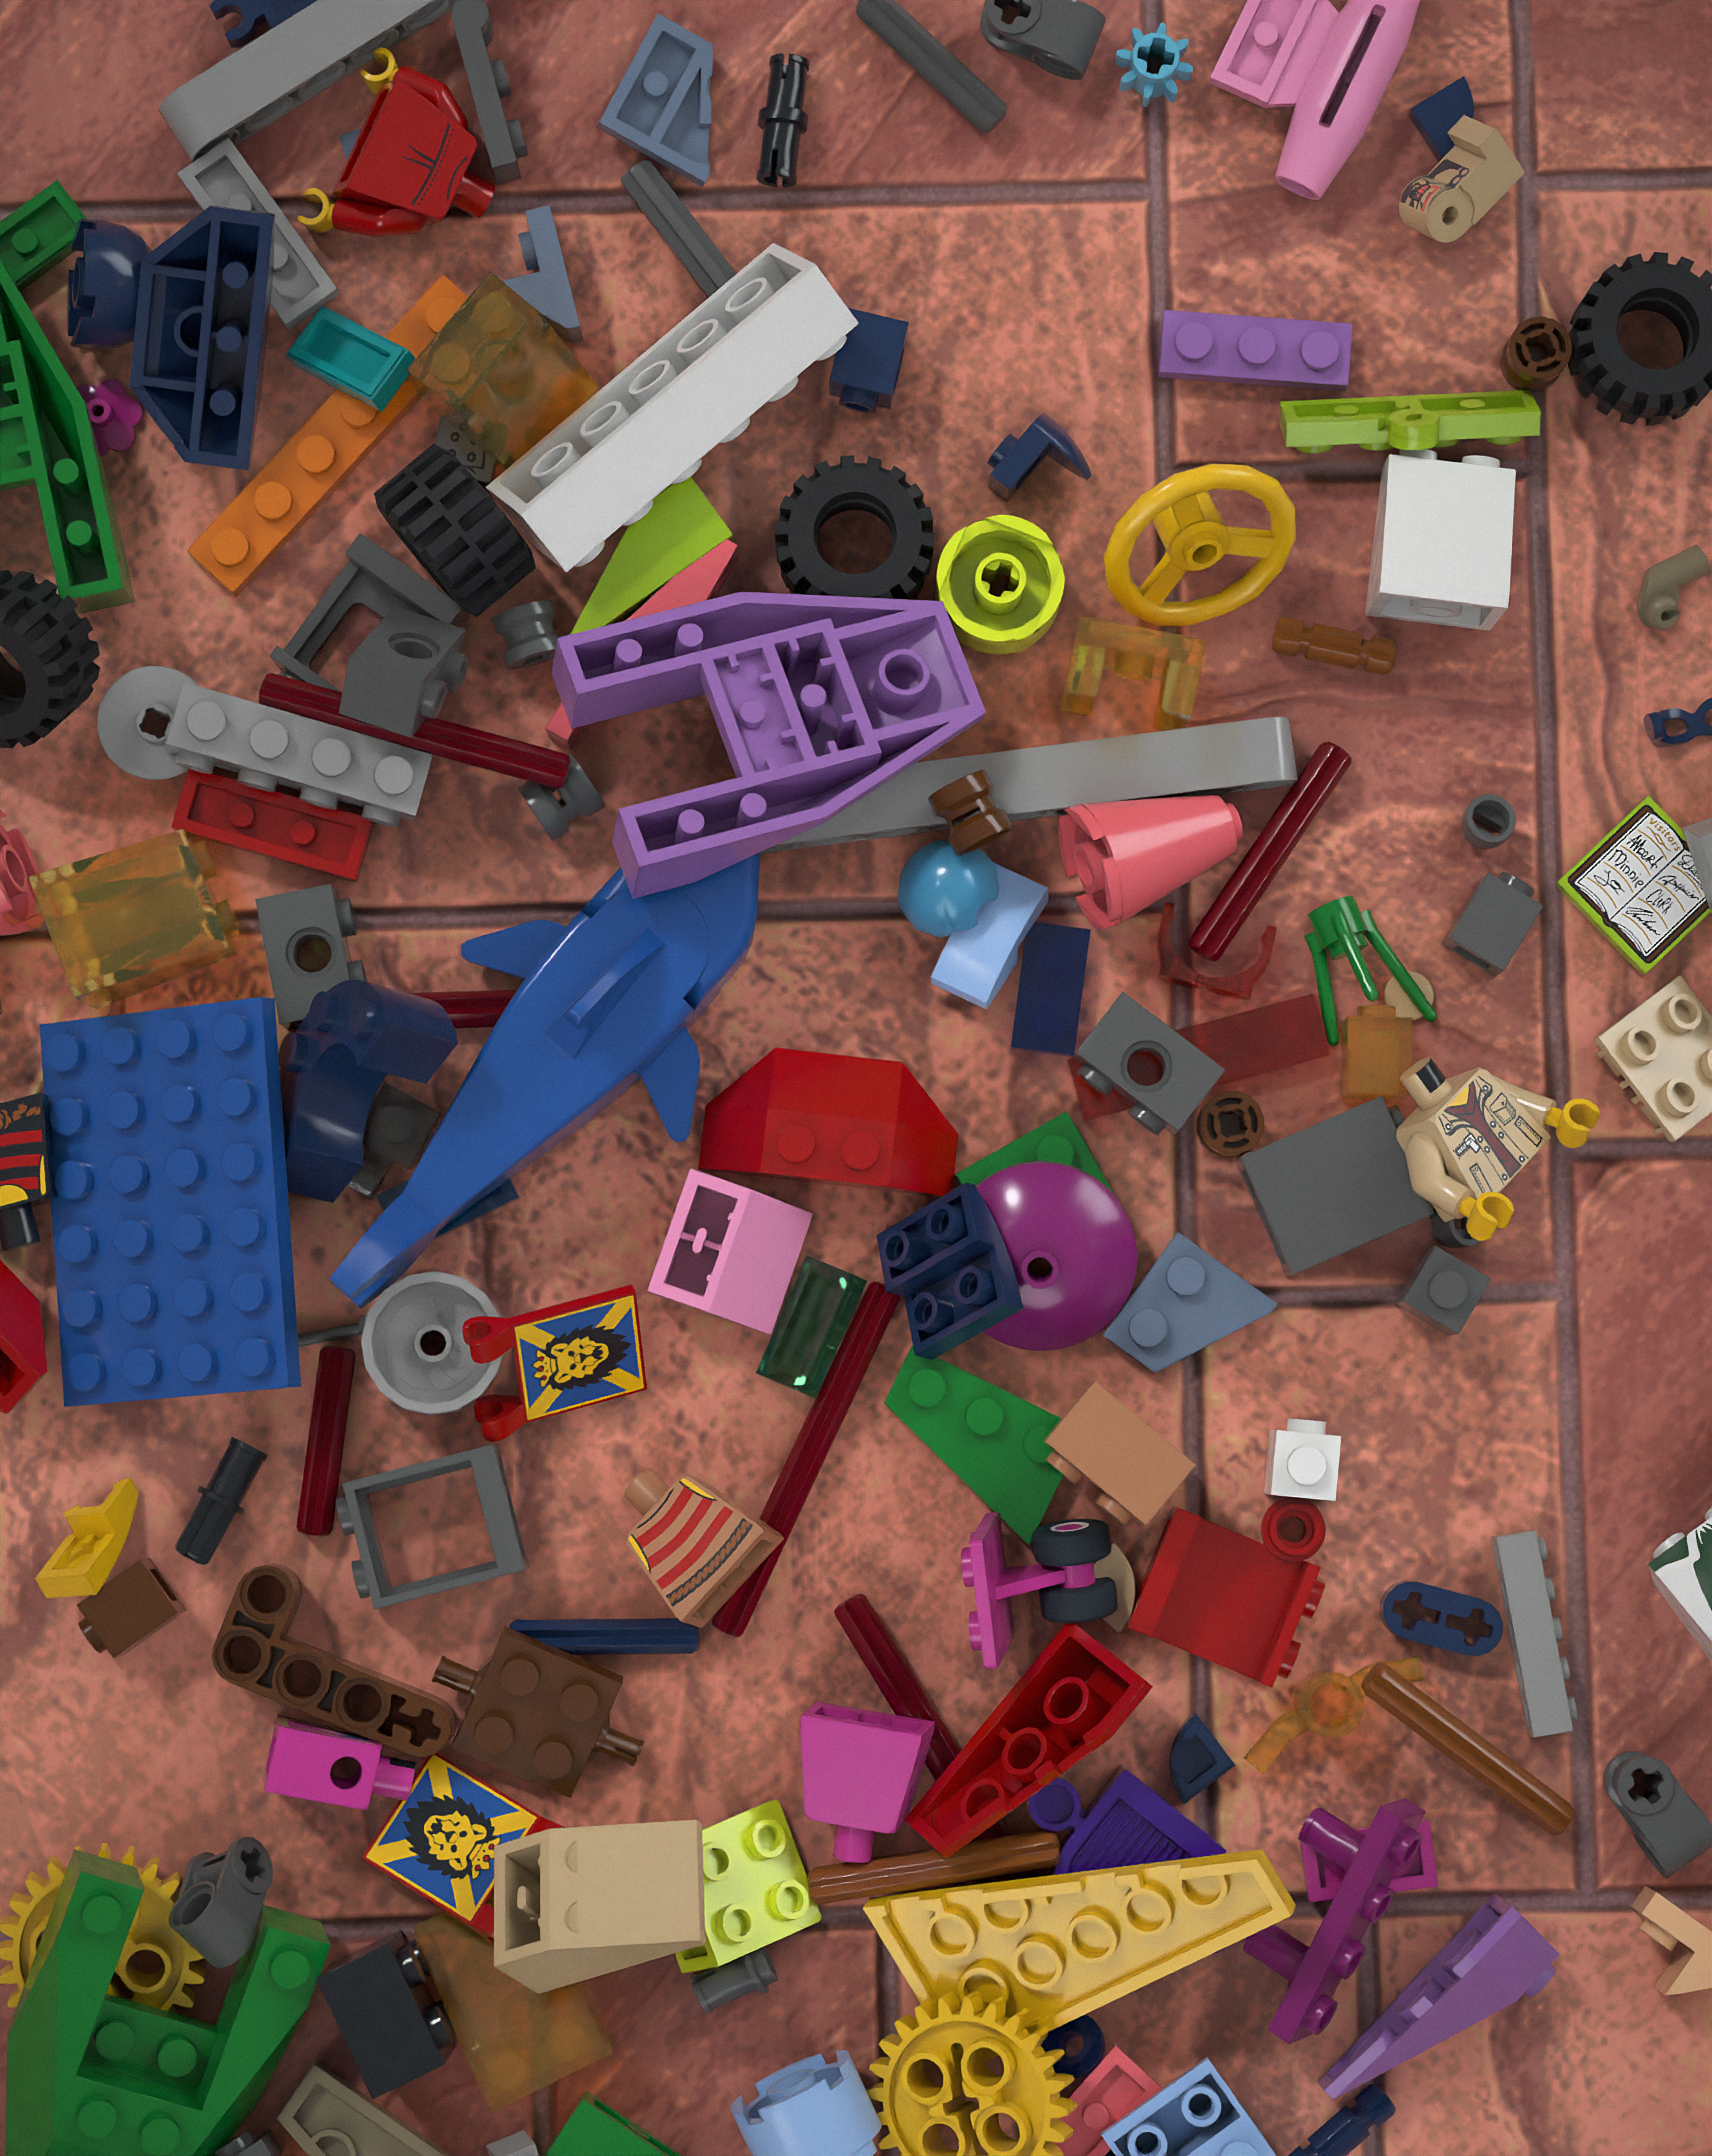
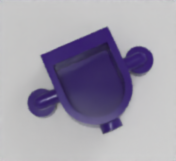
M1121 1764L1085 1810L1080 1808V1797L1074 1786L1060 1777H1057L1028 1799V1810L1036 1824L1050 1831H1060L1063 1829L1068 1831L1060 1841L1061 1858L1058 1865L1051 1867V1875L1226 1853L1221 1844Z

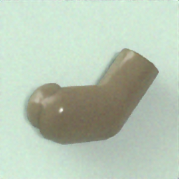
M1694 545L1650 567L1645 572L1637 601V611L1641 621L1647 627L1664 631L1676 625L1681 613L1677 611L1681 587L1710 573L1707 557L1698 545Z

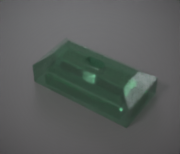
M806 1256L756 1373L816 1399L867 1281L847 1271Z

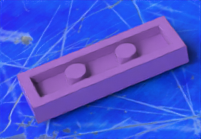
M1164 310L1162 315L1158 377L1346 391L1349 384L1352 324Z

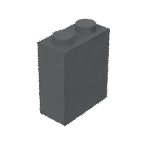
M1383 1096L1235 1160L1286 1277L1434 1214L1430 1203L1413 1191L1406 1156L1396 1139L1397 1128L1405 1119L1397 1105L1387 1108Z

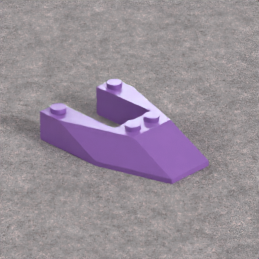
M738 592L559 637L556 642L552 676L571 729L706 694L736 776L734 779L618 809L612 843L632 899L694 883L825 823L984 719L986 714L943 601Z

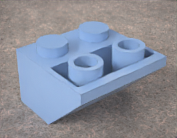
M1208 2057L1101 2132V2136L1115 2156H1277Z

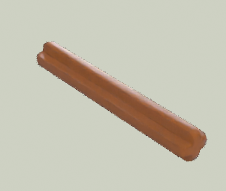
M1379 1662L1366 1674L1361 1683L1365 1695L1553 1836L1562 1834L1573 1821L1575 1811L1569 1802L1387 1664Z
M1042 1830L969 1842L948 1858L935 1848L875 1857L865 1863L844 1862L814 1867L808 1873V1888L813 1903L819 1905L1050 1868L1059 1864L1061 1858L1060 1841L1056 1831Z

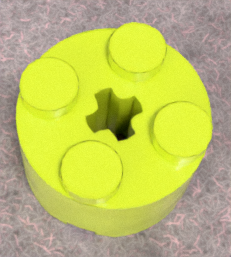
M996 515L986 517V519L974 522L967 527L965 526L950 538L938 562L935 599L936 601H943L958 641L967 647L987 654L1019 653L1037 642L1053 624L1060 607L1065 576L1060 557L1053 543L1042 529L1016 516ZM998 574H1004L1009 577L1008 588L1014 592L1004 591L1001 597L993 596L989 593L990 585L986 581L994 582Z

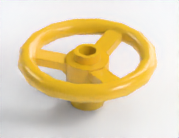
M1207 464L1175 473L1141 494L1116 522L1104 553L1107 589L1127 614L1155 626H1190L1231 612L1257 598L1283 570L1296 539L1294 504L1277 479L1248 465ZM1213 489L1241 490L1260 499L1270 513L1271 531L1226 526L1208 491ZM1152 521L1166 552L1138 589L1130 577L1129 558L1137 537ZM1224 554L1259 557L1242 578L1215 595L1189 602L1164 601L1186 571L1208 568L1219 561Z

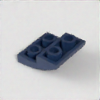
M967 1182L876 1235L886 1293L898 1294L905 1298L913 1349L916 1356L933 1360L1024 1309L1015 1272L1005 1243L985 1201L975 1185Z

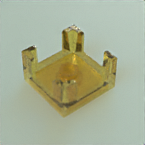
M1080 616L1072 642L1059 711L1088 716L1092 710L1094 696L1098 693L1102 669L1113 671L1119 677L1131 680H1161L1153 727L1158 731L1186 728L1187 719L1191 720L1207 640Z

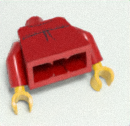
M380 47L375 49L373 55L380 65L387 67V70L380 75H372L366 70H360L367 89L377 96L332 194L342 199L334 203L323 191L317 188H309L303 193V196L312 202H322L323 209L313 219L305 218L304 216H297V219L315 233H324L334 226L339 231L370 237L416 234L424 225L429 226L442 221L451 204L476 218H480L493 197L495 185L467 170L477 148L478 141L468 132V120L450 89L445 83L409 66L398 68L393 54L387 48Z

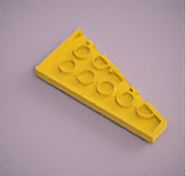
M1263 1849L872 1897L863 1906V1910L920 2004L930 2000L938 2009V1999L949 1992H954L960 2005H962L965 1996L973 1991H979L982 1997L983 2008L986 2009L993 2000L1003 1996L1006 2001V2017L1011 2018L1024 2008L1029 2010L1025 2029L1031 2034L1045 2026L1048 2027L1049 2031L1058 2028L1292 1916L1296 1904ZM955 2043L954 2046L961 2052L963 2056L964 2051L962 2045L959 2043ZM984 2048L983 2050L984 2062L999 2056L989 2048Z

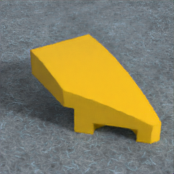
M131 1478L122 1479L113 1484L114 1489L101 1505L79 1507L77 1504L63 1512L74 1533L63 1540L35 1578L46 1598L97 1595L118 1560L133 1521L139 1492Z

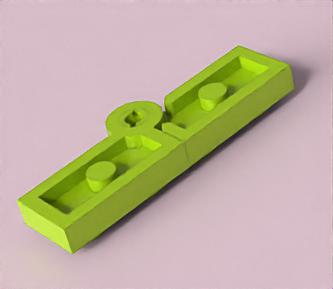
M1531 390L1280 401L1279 425L1286 447H1295L1298 451L1304 453H1324L1330 451L1333 445L1358 444L1361 448L1376 451L1387 450L1393 447L1417 451L1432 447H1451L1458 444L1459 439L1484 438L1489 443L1507 445L1521 441L1522 436H1540L1541 411Z

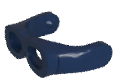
M1712 698L1704 701L1695 713L1671 708L1646 714L1643 721L1650 741L1656 747H1672L1687 743L1698 736H1712V726L1707 725L1704 721L1706 712L1712 709ZM1669 720H1681L1686 724L1687 731L1670 737L1666 733L1664 723Z

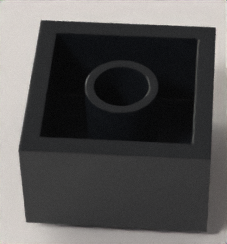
M401 1929L332 1962L316 1978L372 2100L445 2065L456 2047L453 2036L459 2034L457 2022L448 2003L444 1998L435 2002L426 1984L425 1977L431 1975L432 1971L422 1947L416 1939L407 1943Z

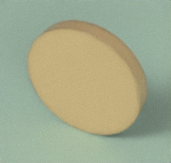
M1408 971L1432 1006L1434 994L1430 982L1423 975ZM1393 976L1384 989V1003L1387 1010L1394 1017L1404 1021H1413L1423 1017Z

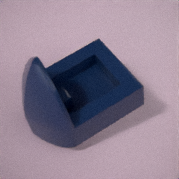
M1045 413L1040 415L1019 439L1009 434L996 448L987 464L994 468L989 476L988 488L1007 503L1047 455L1067 470L1087 481L1091 477V472L1075 441L1063 427Z

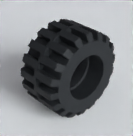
M1654 252L1649 261H1643L1641 253L1627 257L1621 267L1613 264L1606 269L1597 282L1594 281L1576 308L1570 321L1572 328L1568 333L1571 338L1573 354L1568 362V368L1571 376L1580 374L1583 381L1577 389L1586 399L1592 393L1597 396L1601 402L1595 409L1606 416L1613 408L1622 412L1619 422L1633 425L1638 417H1644L1646 419V426L1658 425L1667 416H1671L1675 420L1685 415L1692 406H1697L1712 390V290L1710 288L1712 285V274L1705 270L1698 277L1690 272L1694 261L1682 256L1676 265L1669 264L1668 253ZM1635 310H1649L1668 318L1678 329L1682 338L1683 359L1680 364L1672 368L1656 370L1643 367L1631 360L1623 351L1617 336V321L1621 315Z
M432 444L374 493L377 508L391 528L445 593L455 600L466 613L478 617L536 569L530 547L511 521L462 463L451 452L438 445Z
M854 455L840 456V464L830 467L826 460L814 466L815 473L809 478L802 475L793 484L794 491L791 496L785 495L780 506L779 521H776L777 563H779L781 577L786 587H790L795 594L908 600L912 596L916 598L924 586L926 575L930 573L935 539L932 512L930 507L925 506L923 502L924 494L916 483L912 486L905 481L906 473L896 466L889 471L881 467V459L869 456L867 464L854 463ZM847 510H862L876 515L883 520L892 533L893 546L890 556L878 568L866 573L849 574L834 569L822 559L817 547L818 532L829 518Z
M9 570L0 571V646L15 658L23 672L22 674L13 668L0 652V748H13L17 743L26 747L35 744L41 737L45 738L89 698L94 690L91 685L98 679L100 667L93 662L100 655L98 642L89 639L88 633L93 628L87 617L80 619L74 609L78 604L69 595L62 599L56 593L58 586L45 579L38 584L33 573L20 571L14 577Z

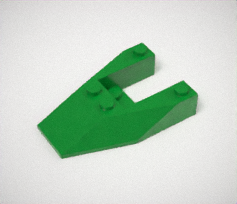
M0 259V491L36 484L58 593L62 599L69 595L78 604L74 609L77 614L133 603L135 599L123 541L87 405Z
M74 1849L7 2032L5 2156H217L215 2151L232 2138L256 2107L309 2006L317 1984L316 1978L321 1973L331 1946L321 1922L262 1905L256 1924V1936L246 1953L239 1958L216 2024L106 1994L144 1888L137 1867Z

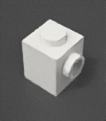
M1288 1418L1286 1431L1269 1430L1264 1494L1336 1501L1341 1436L1325 1435L1326 1422Z

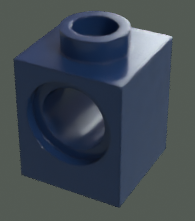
M848 308L859 324L846 334L847 340L845 344L836 352L829 380V395L840 397L839 404L857 412L875 413L877 406L891 409L908 339L909 322Z

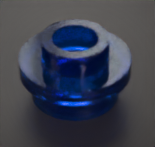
M1085 2014L1049 2031L1041 2046L1045 2052L1055 2049H1063L1065 2052L1064 2056L1052 2065L1055 2073H1065L1073 2075L1074 2078H1080L1091 2073L1101 2062L1105 2051V2037L1098 2023ZM1075 2036H1082L1084 2040L1082 2051L1076 2056L1068 2057L1066 2054L1068 2041Z

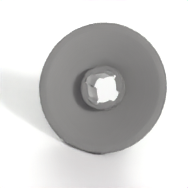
M146 666L125 673L108 688L99 706L97 728L105 752L118 767L133 776L149 780L172 778L188 770L175 764L177 755L165 752V747L183 682L198 686L190 677L172 668ZM154 711L155 714L169 718L170 722L164 732L165 736L156 738L155 735L141 731L140 727L143 726L148 712Z

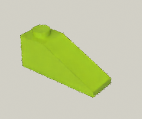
M691 476L681 483H671L652 499L653 506L649 512L637 522L628 525L571 634L626 621L675 575L726 539L734 543L732 532Z

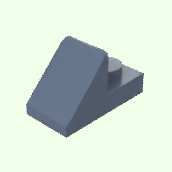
M550 205L527 210L525 213L530 231L518 233L527 271L539 268L540 272L493 283L491 286L495 299L571 344L582 342L584 340Z

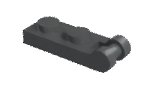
M457 0L451 10L452 21L496 183L499 185L521 179L516 159L528 156L518 118L506 121L500 99L512 96L503 61L499 59L490 62L486 50L494 35L489 9L484 0Z

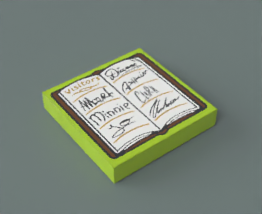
M1649 795L1554 884L1641 976L1654 967L1710 913L1683 831Z

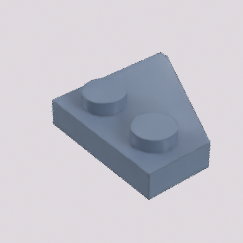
M658 13L597 125L598 129L703 187L710 175L708 150L712 105L710 78L713 65V44Z
M1177 1232L1102 1336L1149 1371L1156 1373L1273 1312L1278 1304Z

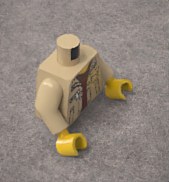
M1426 1057L1408 1068L1399 1078L1418 1104V1107L1397 1128L1396 1139L1406 1156L1413 1191L1433 1204L1444 1222L1461 1219L1464 1216L1467 1217L1466 1228L1470 1236L1478 1241H1485L1492 1238L1497 1227H1507L1513 1215L1514 1207L1512 1202L1499 1192L1551 1138L1546 1131L1549 1126L1556 1128V1136L1560 1143L1568 1148H1577L1586 1143L1590 1133L1588 1128L1596 1126L1600 1111L1594 1103L1586 1099L1570 1100L1563 1110L1556 1108L1555 1100L1515 1086L1479 1067L1446 1079L1432 1058Z

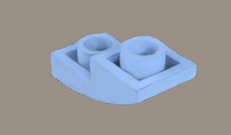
M995 864L999 883L998 898L985 902L977 913V926L964 931L954 932L950 935L931 975V984L986 1010L1018 963L1017 949L1049 902L1048 887L998 864Z

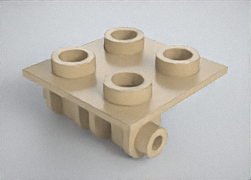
M1679 975L1615 1025H1612L1593 1039L1600 1049L1596 1056L1599 1059L1603 1058L1617 1077L1622 1074L1625 1079L1618 1084L1623 1090L1627 1086H1631L1636 1093L1630 1099L1632 1104L1635 1105L1640 1101L1643 1102L1644 1105L1640 1108L1654 1125L1655 1129L1653 1132L1656 1136L1663 1133L1669 1142H1675L1712 1112V1016L1681 975Z

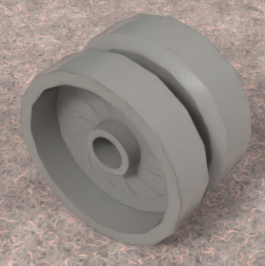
M438 1271L408 1275L385 1289L367 1313L361 1338L365 1368L381 1394L404 1410L429 1416L457 1412L482 1397L498 1375L502 1355L489 1363L478 1364L474 1362L470 1355L469 1345L463 1340L462 1326L466 1320L477 1316L500 1317L487 1295L463 1277ZM433 1331L441 1333L444 1336V1342H446L443 1352L436 1356L425 1354L420 1346L423 1335H430Z

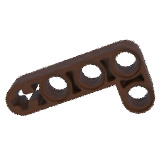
M273 1563L254 1567L243 1576L237 1586L213 1647L212 1659L214 1668L222 1678L232 1684L412 1756L425 1757L434 1755L450 1742L455 1734L456 1718L448 1702L436 1695L287 1636L302 1597L301 1582L294 1571L285 1565ZM264 1575L276 1577L285 1587V1601L274 1612L264 1610L255 1601V1585ZM241 1635L255 1640L261 1651L260 1663L256 1669L250 1672L241 1671L235 1667L230 1658L231 1644ZM298 1660H308L315 1664L320 1671L321 1684L313 1695H302L296 1692L290 1684V1669ZM367 1684L375 1688L379 1693L382 1703L381 1709L375 1718L368 1720L359 1718L350 1709L348 1702L349 1694L355 1685ZM397 1696L406 1699V1702L399 1709L401 1713L411 1717H418L426 1709L434 1712L432 1723L436 1727L441 1728L440 1735L432 1734L424 1742H420L415 1738L417 1728L400 1719L393 1723L392 1731L385 1729V1723L395 1711Z

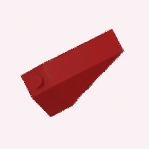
M1066 1623L904 1821L946 1858L950 1857L1108 1741L1153 1686L1077 1624Z

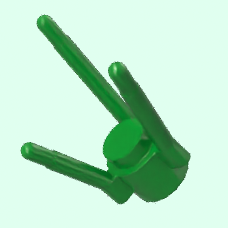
M1354 896L1333 900L1314 909L1307 915L1314 931L1305 935L1304 938L1313 958L1322 1018L1325 1025L1327 1042L1330 1045H1337L1340 1038L1326 952L1329 951L1332 960L1347 957L1366 998L1371 1002L1376 1001L1379 994L1361 953V950L1368 946L1365 937L1426 1021L1431 1023L1437 1019V1014L1425 998L1426 996L1377 929L1370 910L1360 912Z

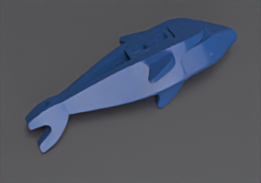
M760 852L694 883L634 899L631 897L620 867L586 904L582 912H579L567 926L553 921L535 920L467 940L461 945V956L467 962L524 981L504 1009L403 1193L370 1226L329 1278L337 1289L360 1309L373 1301L408 1270L425 1251L441 1228L601 1113L640 1078L670 1139L675 1143L686 1142L690 1135L700 1071L698 1049L688 1029L717 997L721 988L738 970L749 952L758 912Z

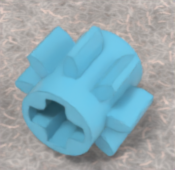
M1164 23L1159 25L1156 33L1143 35L1136 27L1133 28L1130 36L1133 51L1122 49L1117 50L1115 64L1129 69V72L1121 78L1120 91H1128L1133 88L1142 95L1143 107L1149 105L1152 97H1158L1163 94L1167 100L1173 103L1176 101L1178 94L1177 85L1174 80H1191L1194 67L1188 63L1179 62V59L1187 51L1189 41L1186 38L1175 42L1166 35V24ZM1149 56L1162 59L1159 74L1146 72Z

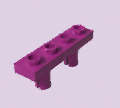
M1405 1798L1381 1805L1366 1835L1322 1807L1313 1810L1304 1822L1298 1839L1345 1869V1877L1310 1947L1275 1924L1248 1936L1243 1946L1245 1953L1253 1956L1289 1980V1989L1268 2028V2031L1288 2044L1312 2034L1319 2035L1333 2018L1338 2003L1332 1997L1341 1979H1348L1359 1966L1366 1947L1360 1942L1370 1922L1372 1924L1376 1923L1384 1915L1392 1901L1394 1890L1388 1887L1398 1867L1403 1868L1406 1866L1420 1846L1422 1834L1417 1829L1426 1813L1425 1810Z

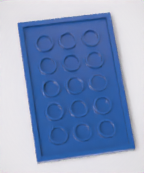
M257 997L40 1024L44 1094L48 1096L50 1105L54 1154L51 1155V1172L57 1191V1198L51 1200L64 1407L301 1387L275 998Z

